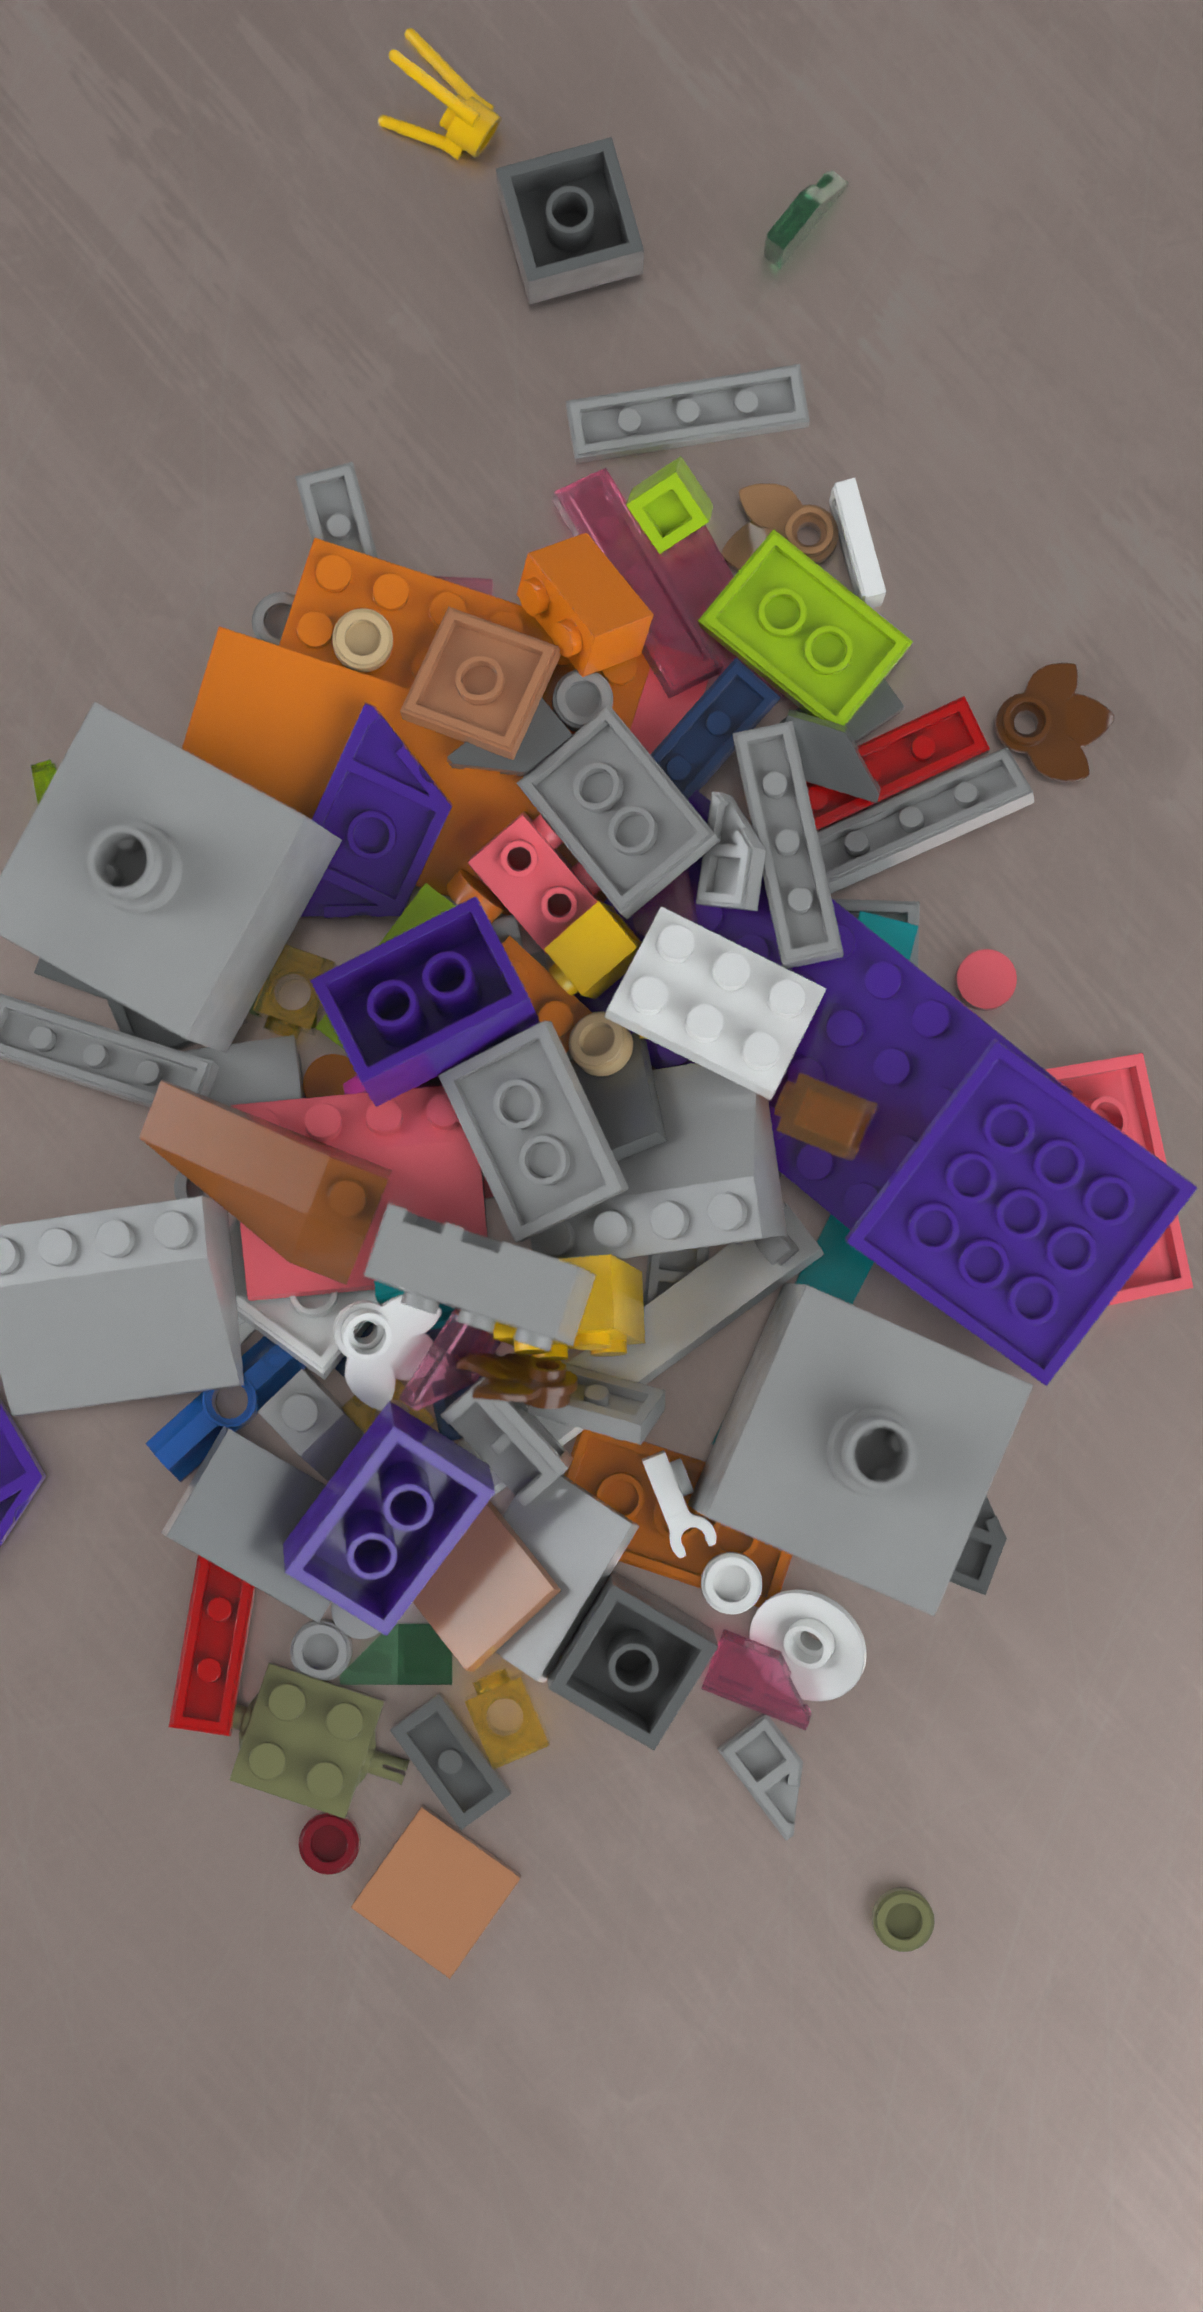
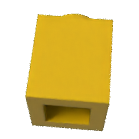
M598 901L546 946L544 950L555 962L548 969L549 972L569 995L573 996L579 992L582 996L596 999L627 972L642 942L612 906Z

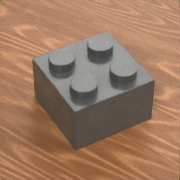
M612 137L496 168L498 195L529 305L643 274L644 248Z
M612 1571L548 1676V1688L650 1749L655 1750L719 1646L712 1628L617 1572Z

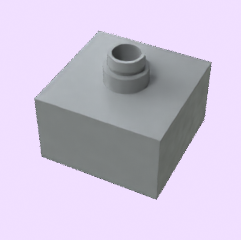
M94 702L0 875V936L184 1039L227 1053L342 840L303 814Z
M784 1283L694 1492L691 1495L688 1506L705 1517L935 1616L1033 1385L808 1285Z

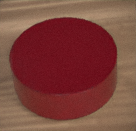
M320 1812L311 1817L299 1836V1852L305 1864L315 1872L326 1875L337 1874L346 1870L356 1859L361 1846L359 1829L349 1816L344 1819L326 1812Z

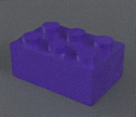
M477 896L310 980L361 1084L375 1107L540 1023L532 1002Z
M389 1400L284 1541L285 1573L387 1636L496 1492L489 1464Z

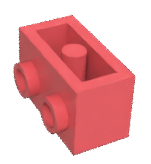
M524 811L477 851L467 863L545 952L544 948L594 904L598 901H603L596 895L601 889L583 866L577 862L572 867L557 848L564 842L544 817L540 814L536 819L532 820Z

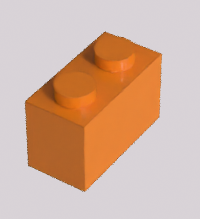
M587 532L527 554L516 595L519 597L525 611L536 618L551 637L554 645L559 646V653L563 657H567L582 677L641 655L654 614Z

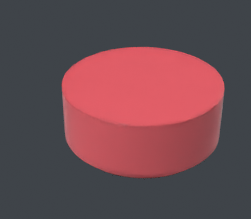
M991 949L978 950L968 955L959 965L955 975V988L958 996L967 1006L979 1011H990L1001 1007L1011 998L1017 984L1016 970L1012 962L1004 954Z

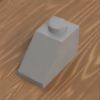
M301 1369L257 1411L292 1449L328 1482L366 1433L364 1427L308 1369Z

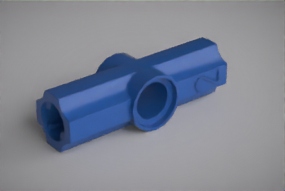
M263 1336L242 1355L244 1386L242 1387L247 1393L248 1404L241 1415L236 1418H224L219 1414L215 1403L216 1396L221 1389L203 1391L145 1444L159 1461L182 1483L202 1464L223 1426L237 1433L241 1428L252 1423L258 1415L257 1411L301 1369H307V1367L280 1346Z

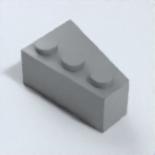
M388 1203L364 1276L403 1291L401 1303L436 1315L439 1304H443L460 1310L457 1322L490 1333L493 1332L496 1322L517 1328L513 1340L545 1351L550 1350L553 1340L573 1346L596 1277L595 1274L579 1266L504 1241L499 1242L464 1231L465 1228L447 1222L442 1224L417 1216L405 1208Z

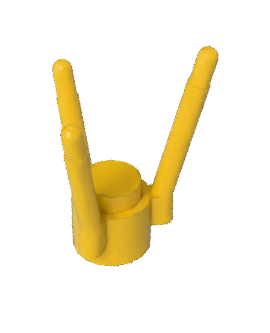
M408 28L405 31L406 39L459 95L455 96L413 61L411 62L398 50L392 49L388 54L389 59L447 106L439 123L441 127L447 130V133L444 136L386 115L379 117V125L440 148L456 160L460 159L464 151L475 158L478 157L497 131L501 122V116L493 111L494 106L480 97L414 29Z

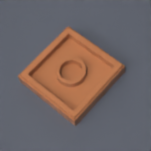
M448 606L400 710L402 719L514 760L561 656L559 653L560 648L559 646Z
M489 1500L414 1599L413 1603L466 1671L474 1672L550 1602L561 1589Z
M422 1804L355 1899L351 1908L450 1979L519 1882L521 1875Z

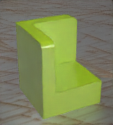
M682 456L634 486L626 503V506L659 554L709 523L713 510L712 501Z

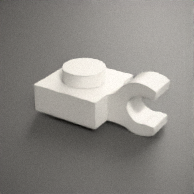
M664 1450L643 1458L642 1462L669 1527V1540L673 1552L679 1558L686 1556L685 1548L681 1543V1537L685 1530L692 1527L698 1528L704 1533L709 1547L715 1545L716 1533L712 1524L706 1518L692 1514L684 1501L683 1496L693 1493L694 1490L681 1458L669 1462Z

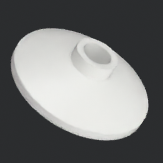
M808 1590L783 1591L767 1599L752 1619L749 1642L755 1662L770 1682L789 1695L808 1701L833 1700L849 1692L862 1676L867 1658L863 1634L847 1610L827 1596ZM808 1632L814 1634L820 1641L812 1638Z

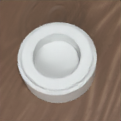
M725 1552L712 1558L705 1566L701 1576V1589L706 1601L715 1610L724 1614H740L749 1610L758 1601L762 1591V1577L758 1567L749 1557L737 1552Z

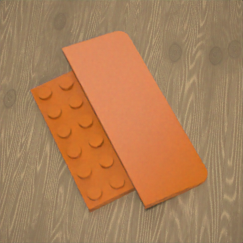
M314 537L279 646L220 626L218 627L182 749L312 820L366 702L372 704L378 709L453 804L417 881L416 887L422 888L427 883L441 895L450 897L446 892V885L462 869L473 875L490 889L467 862L477 851L524 811L532 820L540 815L537 808L517 785V782L524 776L500 774L498 771L472 768H452L447 762V756L465 742L402 719L400 710L448 606L554 645V643L536 618L528 614L522 605ZM365 608L378 612L388 621L392 629L393 648L391 655L384 665L371 672H358L345 667L338 660L333 649L332 638L336 623L344 614L354 609ZM647 646L643 647L640 656L597 672L608 681L613 692L612 709L629 729H631L656 650ZM562 655L542 696L552 710V697L557 683L565 674L576 670L567 657ZM569 730L572 735L576 733L575 731ZM564 843L557 848L572 867L579 862ZM602 890L596 894L603 903L607 899ZM506 907L501 913L506 916L512 915Z

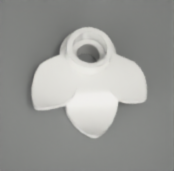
M403 1294L383 1304L370 1300L356 1301L346 1306L338 1314L334 1323L333 1335L339 1350L347 1357L345 1380L351 1391L363 1403L382 1411L389 1400L391 1401L396 1379L423 1380L442 1375L443 1368L439 1351L430 1336L426 1334L442 1314V1310L439 1307L435 1315L401 1303ZM370 1321L374 1323V1329L369 1336L358 1338L353 1335L354 1327L359 1322Z

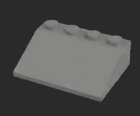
M697 1063L653 1070L667 1141L617 1161L629 1189L531 1237L532 1251L555 1259L611 1254L621 1260L788 1235L768 1099Z
M197 1196L0 1226V1375L11 1415L23 1416L244 1386L228 1211L213 1199Z

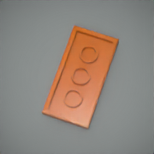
M586 1429L577 1435L571 1452L573 1460L570 1467L565 1471L564 1476L639 1525L638 1530L619 1559L620 1562L701 1588V1576L707 1563L721 1553L737 1552L749 1557L761 1573L762 1591L758 1601L754 1604L755 1607L760 1608L767 1599L781 1592L793 1555L705 1517L688 1506L692 1493L683 1496L686 1506L692 1514L700 1515L712 1524L716 1533V1544L709 1547L704 1533L700 1529L692 1527L685 1530L681 1537V1543L685 1548L686 1556L679 1558L673 1552L669 1540V1527L642 1459L663 1450L669 1462L681 1458L693 1490L706 1461L645 1441L640 1445L625 1440H617L611 1436Z

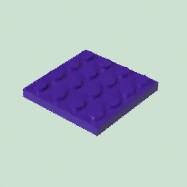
M994 1038L845 1239L851 1246L1047 1386L1198 1187Z

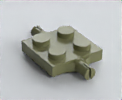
M272 1662L268 1664L259 1693L250 1702L248 1707L236 1703L232 1728L240 1730V1750L229 1780L344 1819L347 1817L356 1787L366 1777L367 1773L402 1785L405 1773L384 1767L383 1764L406 1771L410 1760L375 1750L376 1727L385 1700L329 1681H322L301 1674L296 1670Z

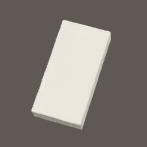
M852 478L836 482L834 487H832L829 504L838 526L839 541L853 592L871 608L879 607L883 603L886 589L856 479Z

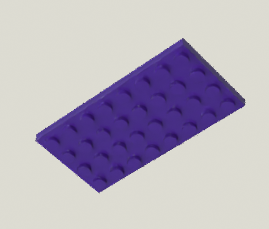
M695 790L688 798V801L704 821L708 823L711 800L700 791ZM702 857L628 919L619 913L608 898L604 902L615 909L641 942H643L660 907H663L782 966L763 875L757 911L696 904ZM831 898L841 939L843 957L788 969L826 988V991L772 1099H768L778 1171L851 1230L994 1038L1070 1094L1074 1092ZM625 974L596 999L582 996L579 992L574 994V996L592 1013L606 1012ZM645 1039L647 1041L651 1066L655 1069L695 1063L649 1039Z

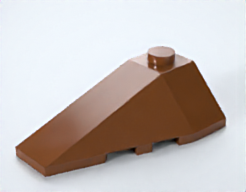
M161 1080L139 1136L144 1143L289 1263L345 1285L349 1280L392 1171L165 1080Z

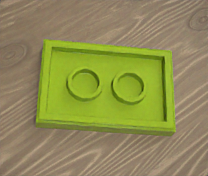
M774 529L703 613L697 623L700 628L805 713L843 726L847 725L913 643L911 639Z

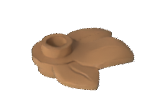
M760 483L740 489V502L750 523L744 525L732 535L722 549V559L731 567L739 571L773 529L816 564L825 561L834 552L838 542L839 530L834 517L826 509L817 505H802L791 489L779 484ZM811 527L818 532L820 539L814 545H804L799 541L797 533L802 528Z

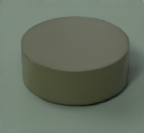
M897 1887L886 1891L878 1898L872 1911V1924L878 1938L885 1946L895 1951L909 1952L923 1946L931 1937L934 1929V1913L930 1904L921 1893L911 1888Z

